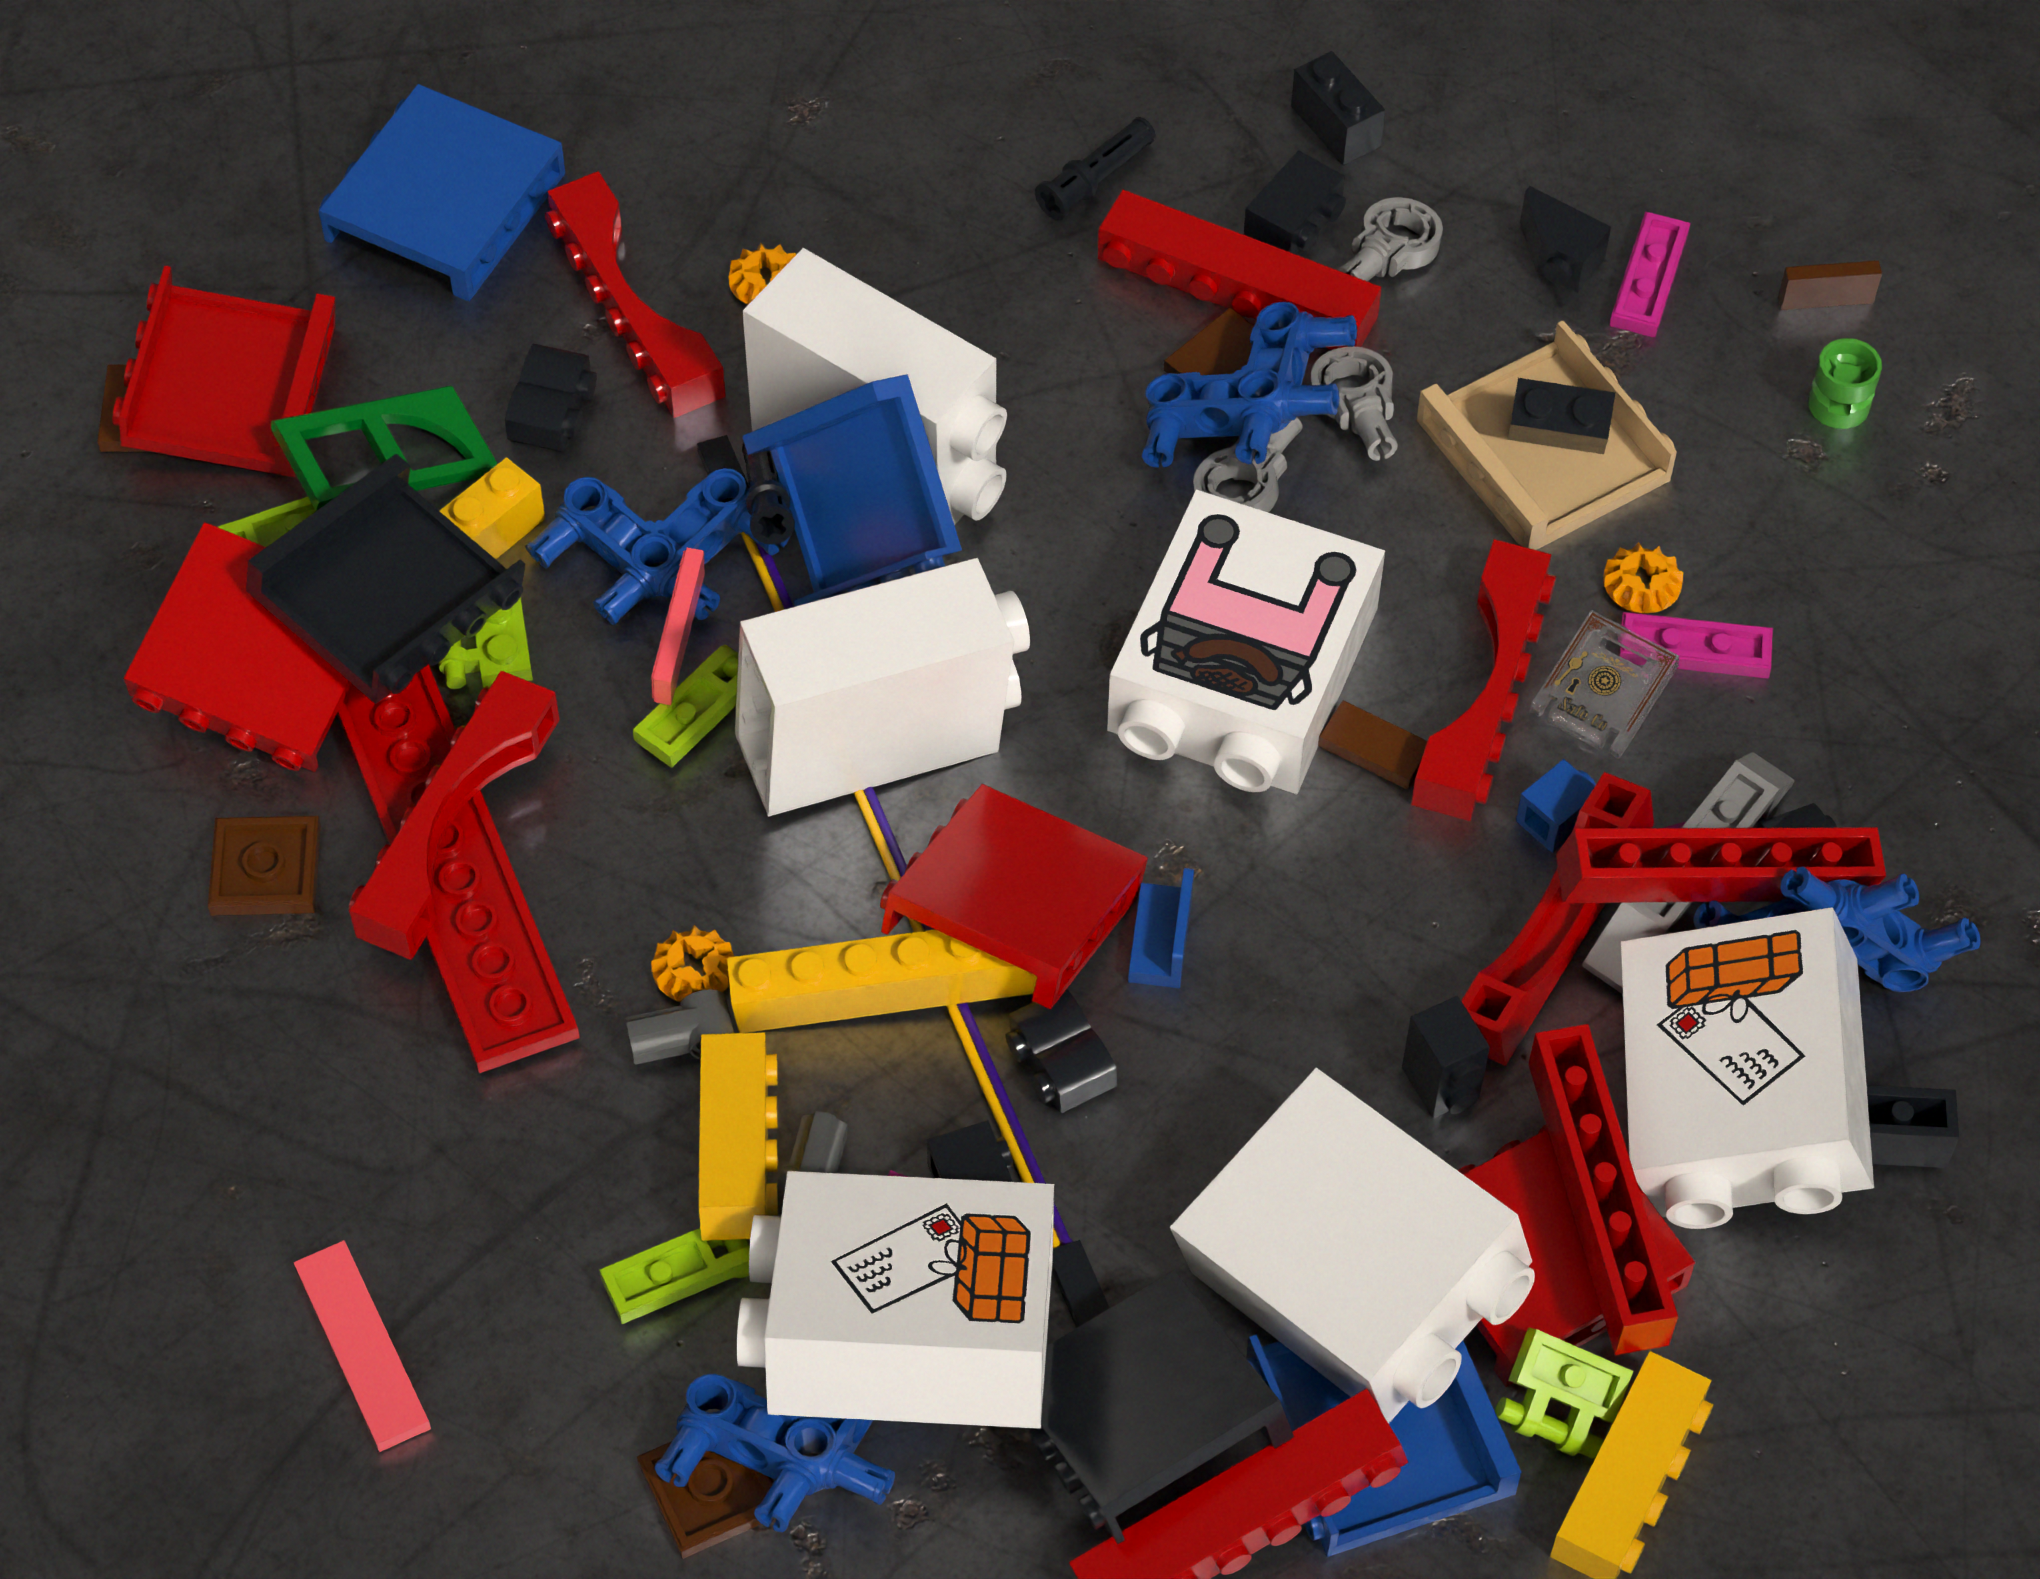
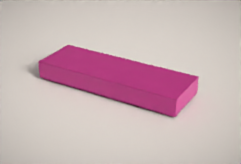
M1645 211L1609 326L1656 337L1691 223Z
M1623 612L1620 628L1676 656L1669 668L1769 679L1772 661L1773 628ZM1620 630V661L1618 663L1659 667L1660 662L1658 661L1660 660L1656 658L1659 654L1656 652L1662 655L1665 654L1668 658H1673Z

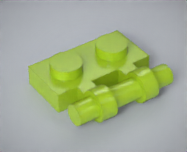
M521 597L510 609H500L487 619L483 628L475 635L477 648L466 650L462 647L461 640L451 646L448 654L438 663L440 671L445 674L446 685L451 689L464 687L467 682L466 674L481 672L483 688L485 686L491 687L500 671L527 681H533Z
M1528 1328L1509 1377V1381L1527 1388L1524 1400L1518 1403L1507 1397H1502L1496 1405L1495 1413L1498 1419L1510 1423L1514 1432L1528 1438L1536 1434L1554 1442L1557 1450L1570 1456L1580 1453L1595 1459L1603 1444V1439L1588 1433L1593 1418L1595 1417L1608 1423L1614 1422L1633 1371L1540 1330ZM1550 1398L1571 1407L1568 1417L1564 1422L1545 1414Z

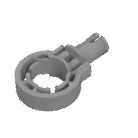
M1394 197L1380 200L1368 208L1364 215L1361 233L1353 239L1351 250L1355 256L1337 270L1369 281L1374 276L1384 277L1387 269H1389L1388 275L1393 277L1402 269L1409 270L1423 267L1433 261L1438 254L1443 232L1441 219L1429 206L1413 199ZM1393 219V225L1407 226L1408 229L1419 234L1421 238L1408 240V237L1395 235L1386 228L1389 226V221Z
M1353 346L1333 349L1323 354L1314 363L1311 369V385H1321L1320 383L1323 379L1324 385H1329L1336 378L1340 379L1350 375L1365 377L1367 372H1369V383L1357 388L1342 386L1340 389L1338 388L1340 398L1339 407L1337 408L1338 412L1336 415H1325L1336 419L1342 430L1349 429L1350 420L1352 432L1360 434L1367 454L1372 460H1380V454L1376 448L1377 445H1379L1384 458H1389L1395 453L1398 446L1385 421L1392 418L1395 410L1391 400L1393 373L1390 364L1382 355L1367 348Z
M1296 417L1283 430L1271 435L1266 459L1260 464L1255 462L1257 450L1255 451L1252 464L1243 463L1236 457L1235 448L1239 439L1231 448L1211 454L1199 465L1193 479L1194 491L1200 490L1205 492L1208 486L1209 494L1269 513L1277 502L1279 495L1277 480L1287 469V462L1282 452L1302 430L1303 425L1300 419ZM1230 478L1234 480H1248L1256 484L1254 489L1248 492L1249 501L1244 502L1242 496L1227 498V496L1215 491L1220 482Z

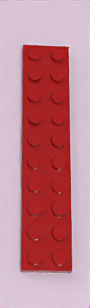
M429 664L414 675L412 681L403 691L398 694L391 692L377 704L351 684L337 712L389 845L392 844L400 831V823L406 809L411 804L416 805L423 795L430 771L435 765H441L450 752L451 741L456 732ZM480 790L467 801L450 823L439 846L433 869V902L437 920L427 934L426 940L479 1073L573 1041L580 1038L574 1016Z

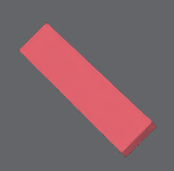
M345 1240L293 1262L299 1279L378 1451L386 1450L430 1430V1423Z

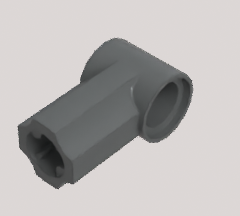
M709 989L694 992L686 996L680 1002V1006L625 1017L634 1065L688 1053L692 1057L701 1059V1034L734 1033L726 996L719 990Z
M815 1111L813 1114L802 1116L789 1166H783L777 1184L778 1214H782L787 1171L837 1173L848 1134L847 1123L837 1119L834 1114Z

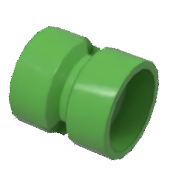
M1851 338L1832 341L1823 348L1808 397L1809 409L1818 421L1832 428L1848 429L1858 426L1866 420L1882 371V360L1877 351L1868 343Z

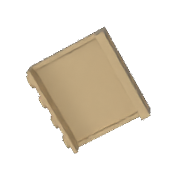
M1564 320L1557 323L1554 342L1448 395L1444 393L1437 383L1420 391L1416 421L1519 546L1537 550L1671 480L1677 453L1672 440L1665 433L1658 431L1647 418L1642 405L1627 395L1618 384L1612 370L1602 366L1590 352L1586 340L1581 335L1575 334ZM1518 378L1616 392L1605 453L1597 454L1508 440Z

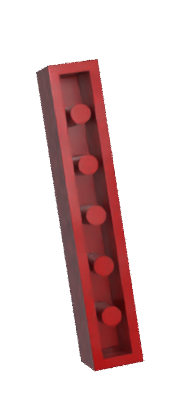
M1124 189L1099 227L1098 259L1107 262L1115 268H1123L1147 277L1157 284L1168 285L1189 293L1199 300L1210 301L1225 308H1231L1247 318L1257 319L1259 313L1265 307L1277 302H1290L1297 307L1299 312L1306 311L1308 314H1312L1314 318L1353 315L1357 325V338L1354 339L1355 347L1363 345L1378 318L1381 286ZM1332 346V347H1326V348H1328V349H1330V350H1333V349H1337V348H1341V347H1348V346Z
M1878 827L1575 828L1556 853L1563 903L1709 902L1713 900L1718 902H1776L1787 898L1781 893V881L1788 871L1794 870L1797 872V867H1805L1811 874L1825 883L1834 880H1850L1870 887L1880 884L1886 877Z
M1583 1024L1535 1033L1528 1065L1614 1354L1620 1355L1669 1346L1678 1320V1314L1589 1025Z
M1366 1388L1292 1431L1294 1437L1274 1449L1271 1444L1124 1529L1121 1531L1125 1538L1123 1542L1117 1544L1113 1537L1071 1560L1069 1564L1078 1579H1211L1219 1573L1229 1575L1246 1566L1250 1562L1253 1553L1270 1543L1273 1546H1278L1293 1539L1301 1531V1525L1320 1514L1323 1517H1327L1341 1511L1350 1503L1351 1496L1370 1485L1376 1488L1389 1483L1398 1476L1401 1471L1400 1467L1409 1462L1401 1443Z

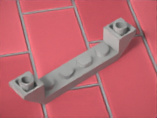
M1751 752L1733 763L1682 828H1752L1760 817L1766 819L1792 787L1795 780L1754 752ZM1692 902L1621 903L1587 955L1582 966L1623 994L1621 941L1668 934Z

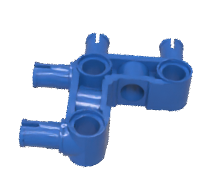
M1290 302L1273 303L1265 307L1257 317L1250 336L1252 349L1247 365L1243 366L1241 370H1236L1233 374L1200 375V372L1169 373L1153 379L1148 384L1145 392L1149 404L1146 422L1150 432L1142 452L1144 462L1151 467L1159 468L1162 454H1164L1161 462L1162 466H1170L1174 459L1173 454L1178 438L1240 436L1235 448L1236 457L1243 463L1252 464L1255 451L1257 450L1255 462L1260 464L1266 459L1271 435L1283 430L1297 416L1336 415L1340 398L1339 390L1335 383H1330L1329 385H1302L1310 352H1313L1315 348L1332 346L1353 347L1355 345L1354 339L1357 338V325L1354 316L1314 318L1312 314H1308L1306 311L1299 312L1297 307Z
M727 468L715 470L709 474L707 478L695 485L686 494L688 499L664 521L657 520L655 523L652 520L645 522L626 506L624 497L614 489L603 484L600 480L593 477L578 478L565 489L564 502L556 508V519L525 545L530 556L547 569L576 541H583L618 570L622 576L606 592L593 601L595 609L604 619L609 615L607 620L612 625H616L619 619L643 598L649 599L655 596L672 597L683 551H686L687 547L703 550L705 565L739 533L744 532L763 547L769 555L779 552V547L775 544H764L753 537L750 530L751 515L745 504L749 488H747L745 479L739 472ZM727 498H735L729 502H721L722 500ZM596 506L592 510L583 511L587 507ZM790 537L784 542L778 544L781 547H784L789 541ZM665 562L658 567H650L654 563ZM702 583L694 615L698 620H704L709 616L704 607L714 612L720 603V595L712 591L704 583Z
M1797 867V872L1794 870L1788 871L1781 881V893L1787 897L1786 899L1740 916L1733 914L1724 908L1721 903L1713 900L1709 901V905L1704 903L1698 907L1693 920L1694 926L1697 929L1833 907L1856 955L1858 965L1864 968V974L1881 983L1885 988L1897 992H1911L1925 987L1929 982L1928 974L1937 971L1942 961L1970 950H1977L1981 943L1978 928L1972 921L1969 922L1968 918H1962L1955 923L1929 930L1921 927L1901 913L1899 910L1914 907L1919 903L1917 885L1912 878H1907L1906 874L1897 875L1896 878L1868 887L1850 880H1834L1825 883L1811 874L1805 867Z
M717 1374L703 1375L696 1378L689 1385L686 1392L687 1404L677 1418L676 1429L678 1433L654 1467L658 1476L668 1483L676 1473L677 1476L673 1480L674 1485L684 1487L706 1451H712L775 1479L762 1502L756 1507L754 1514L756 1519L768 1528L774 1518H776L773 1530L777 1532L786 1531L790 1520L806 1495L810 1496L822 1489H835L837 1486H840L881 1505L886 1499V1495L883 1493L889 1494L895 1480V1471L885 1469L853 1454L874 1420L768 1415L767 1399L756 1395L755 1388ZM709 1409H718V1410H719V1411H717V1412H711V1413L705 1412V1411H707V1410H709ZM813 1452L819 1454L812 1457L804 1456L806 1453Z

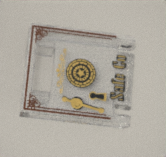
M1591 610L1534 698L1530 712L1540 717L1550 701H1556L1548 715L1547 722L1598 750L1602 749L1611 735V731L1618 735L1611 745L1609 754L1620 759L1678 668L1679 655ZM1607 639L1646 659L1647 661L1643 668L1605 649Z

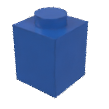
M1565 759L1561 760L1521 793L1516 822L1549 851L1554 853L1572 833L1579 811L1596 785L1595 781L1586 772L1576 770Z

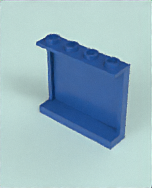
M417 84L410 95L397 104L394 115L384 128L374 133L369 147L359 160L349 165L344 179L333 193H329L323 198L319 207V218L324 239L326 242L332 243L339 232L344 231L450 276L453 295L470 302L548 197V191L554 189L565 175L562 143Z
M908 374L872 381L742 436L748 455L771 451L780 483L787 488L790 495L789 509L794 516L795 532L814 590L812 594L793 600L795 607L877 585V581L885 583L911 576L909 570L913 568L915 574L945 567L943 557L962 551Z
M1257 1334L1249 1337L1246 1359L1280 1400L1292 1431L1351 1398L1280 1341L1261 1346ZM1463 1340L1455 1348L1461 1354L1460 1368L1453 1382L1443 1395L1425 1408H1419L1409 1400L1389 1423L1401 1443L1409 1462L1400 1467L1401 1471L1398 1476L1383 1486L1373 1488L1370 1485L1352 1495L1350 1503L1336 1514L1323 1517L1320 1514L1305 1523L1309 1537L1312 1541L1320 1539L1327 1557L1516 1494L1522 1473Z

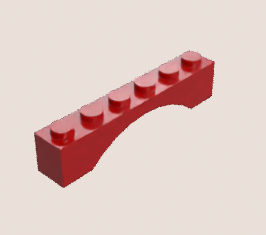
M594 172L549 190L550 211L545 213V219L551 234L555 239L561 237L565 242L566 255L572 268L575 271H583L586 276V287L595 304L602 302L606 308L605 314L608 324L616 337L621 335L627 342L628 356L635 369H644L648 376L649 390L656 403L664 402L673 418H676L726 397L723 366L703 334L681 327L660 316L641 301L626 283L616 262L617 249L622 236L619 202L600 172Z
M1496 539L1493 540L1481 577L1476 606L1488 629L1493 647L1494 669L1485 689L1472 706L1449 726L1429 736L1415 778L1411 805L1471 821L1476 802L1486 804L1494 776L1486 773L1489 761L1497 764L1500 761L1506 740V734L1499 733L1502 721L1512 723L1519 694L1513 693L1512 689L1515 681L1525 682L1532 654L1525 653L1524 651L1527 642L1536 644L1538 641L1544 615L1537 613L1540 603L1549 605L1557 576L1548 574L1552 554Z
M500 671L491 687L485 686L482 689L475 704L474 714L466 726L461 725L456 730L451 741L450 752L443 763L435 765L430 771L425 791L416 805L411 804L406 809L400 823V831L391 845L386 844L380 850L372 876L365 886L360 885L353 893L348 910L351 915L356 938L407 959H413L437 920L433 902V869L439 846L450 823L467 801L489 782L512 768L537 758L560 720L555 691L504 671Z
M1604 772L1580 809L1573 830L1575 828H1652L1654 826L1651 790ZM1558 867L1547 890L1521 932L1491 965L1477 974L1461 1000L1490 1046L1488 1058L1505 1066L1606 904L1563 903Z

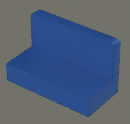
M1184 868L1181 887L1141 883L1128 982L1180 989L1192 903L1194 869Z

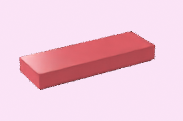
M687 547L686 551H683L651 676L652 698L656 703L672 705L705 575L703 550Z

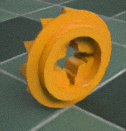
M762 243L754 251L742 249L740 258L738 260H731L728 280L732 293L736 298L748 305L767 286L765 279H762L760 269L762 267L769 268L772 273L771 282L796 256V253H786L781 244L774 249H766Z
M1638 542L1632 549L1626 550L1620 547L1612 559H1607L1603 574L1605 590L1616 604L1626 610L1643 614L1662 611L1670 607L1678 599L1682 589L1683 572L1679 571L1677 567L1676 557H1667L1662 554L1660 546L1653 550L1645 549ZM1639 567H1643L1647 575L1651 576L1648 589H1645V584L1642 583L1640 576H1636Z
M693 925L690 931L678 933L673 930L670 937L664 943H657L656 953L651 961L652 974L657 987L666 996L678 1002H681L686 996L701 990L711 989L724 992L730 985L727 958L735 957L731 944L720 938L715 929L711 932L700 931ZM685 952L692 954L695 959L703 958V976L691 966L684 967Z

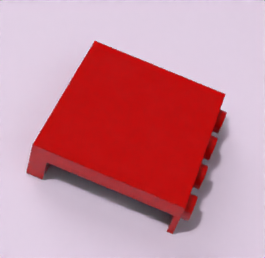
M164 265L159 284L151 283L149 288L147 311L150 314L148 321L140 320L135 340V347L139 349L137 358H129L126 364L124 386L128 388L125 397L118 396L114 404L112 423L120 428L121 446L295 478L296 474L271 430V421L313 412L336 326L335 297L316 293L313 308L310 311L172 285L171 267Z
M204 522L123 678L128 693L132 697L131 700L137 706L152 713H159L161 709L179 716L178 720L182 724L195 731L204 733L209 728L226 735L225 740L241 750L252 752L255 747L272 754L271 758L273 761L289 770L299 771L303 767L316 772L318 768L316 755L352 683L246 591L248 560L266 547Z
M981 784L968 800L962 798L959 801L951 820L946 826L939 825L935 829L925 851L913 854L900 880L892 879L889 882L880 901V908L885 910L881 932L888 935L905 915L1036 975L1037 980L1032 1001L1052 1009L1138 898L1148 857Z
M1546 1124L1542 1126L1537 1135L1522 1143L1520 1140H1513L1505 1144L1487 1162L1477 1167L1474 1164H1469L1458 1170L1518 1214L1532 1258V1263L1529 1267L1535 1272L1534 1283L1519 1309L1501 1324L1493 1325L1483 1317L1476 1325L1497 1355L1494 1371L1505 1387L1513 1384V1382L1509 1381V1377L1528 1328L1540 1330L1577 1347L1607 1331ZM1638 1185L1668 1285L1673 1295L1688 1286L1695 1261Z

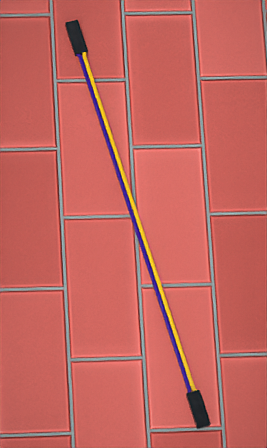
M727 435L697 443V452L707 475L723 468L733 469L744 477L746 486L750 489ZM727 498L722 500L721 502H729L735 498ZM742 532L743 540L774 611L777 612L794 607L772 555H769L763 547ZM873 787L854 792V796L891 880L899 881L905 873L907 864ZM907 917L914 932L934 930ZM968 1004L947 1005L946 1008L1002 1137L1005 1138L1012 1160L1022 1182L1046 1184ZM1054 1203L1052 1273L1074 1324L1078 1328L1110 1309L1081 1241L1073 1242L1070 1239Z

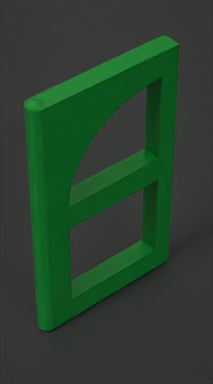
M451 385L271 421V430L316 511L355 483L330 487L305 442L307 439L361 429L380 464L395 454L407 462L386 425L403 424L418 427L438 435L453 445L466 458V460L413 471L410 467L408 485L415 491L481 478L498 464Z

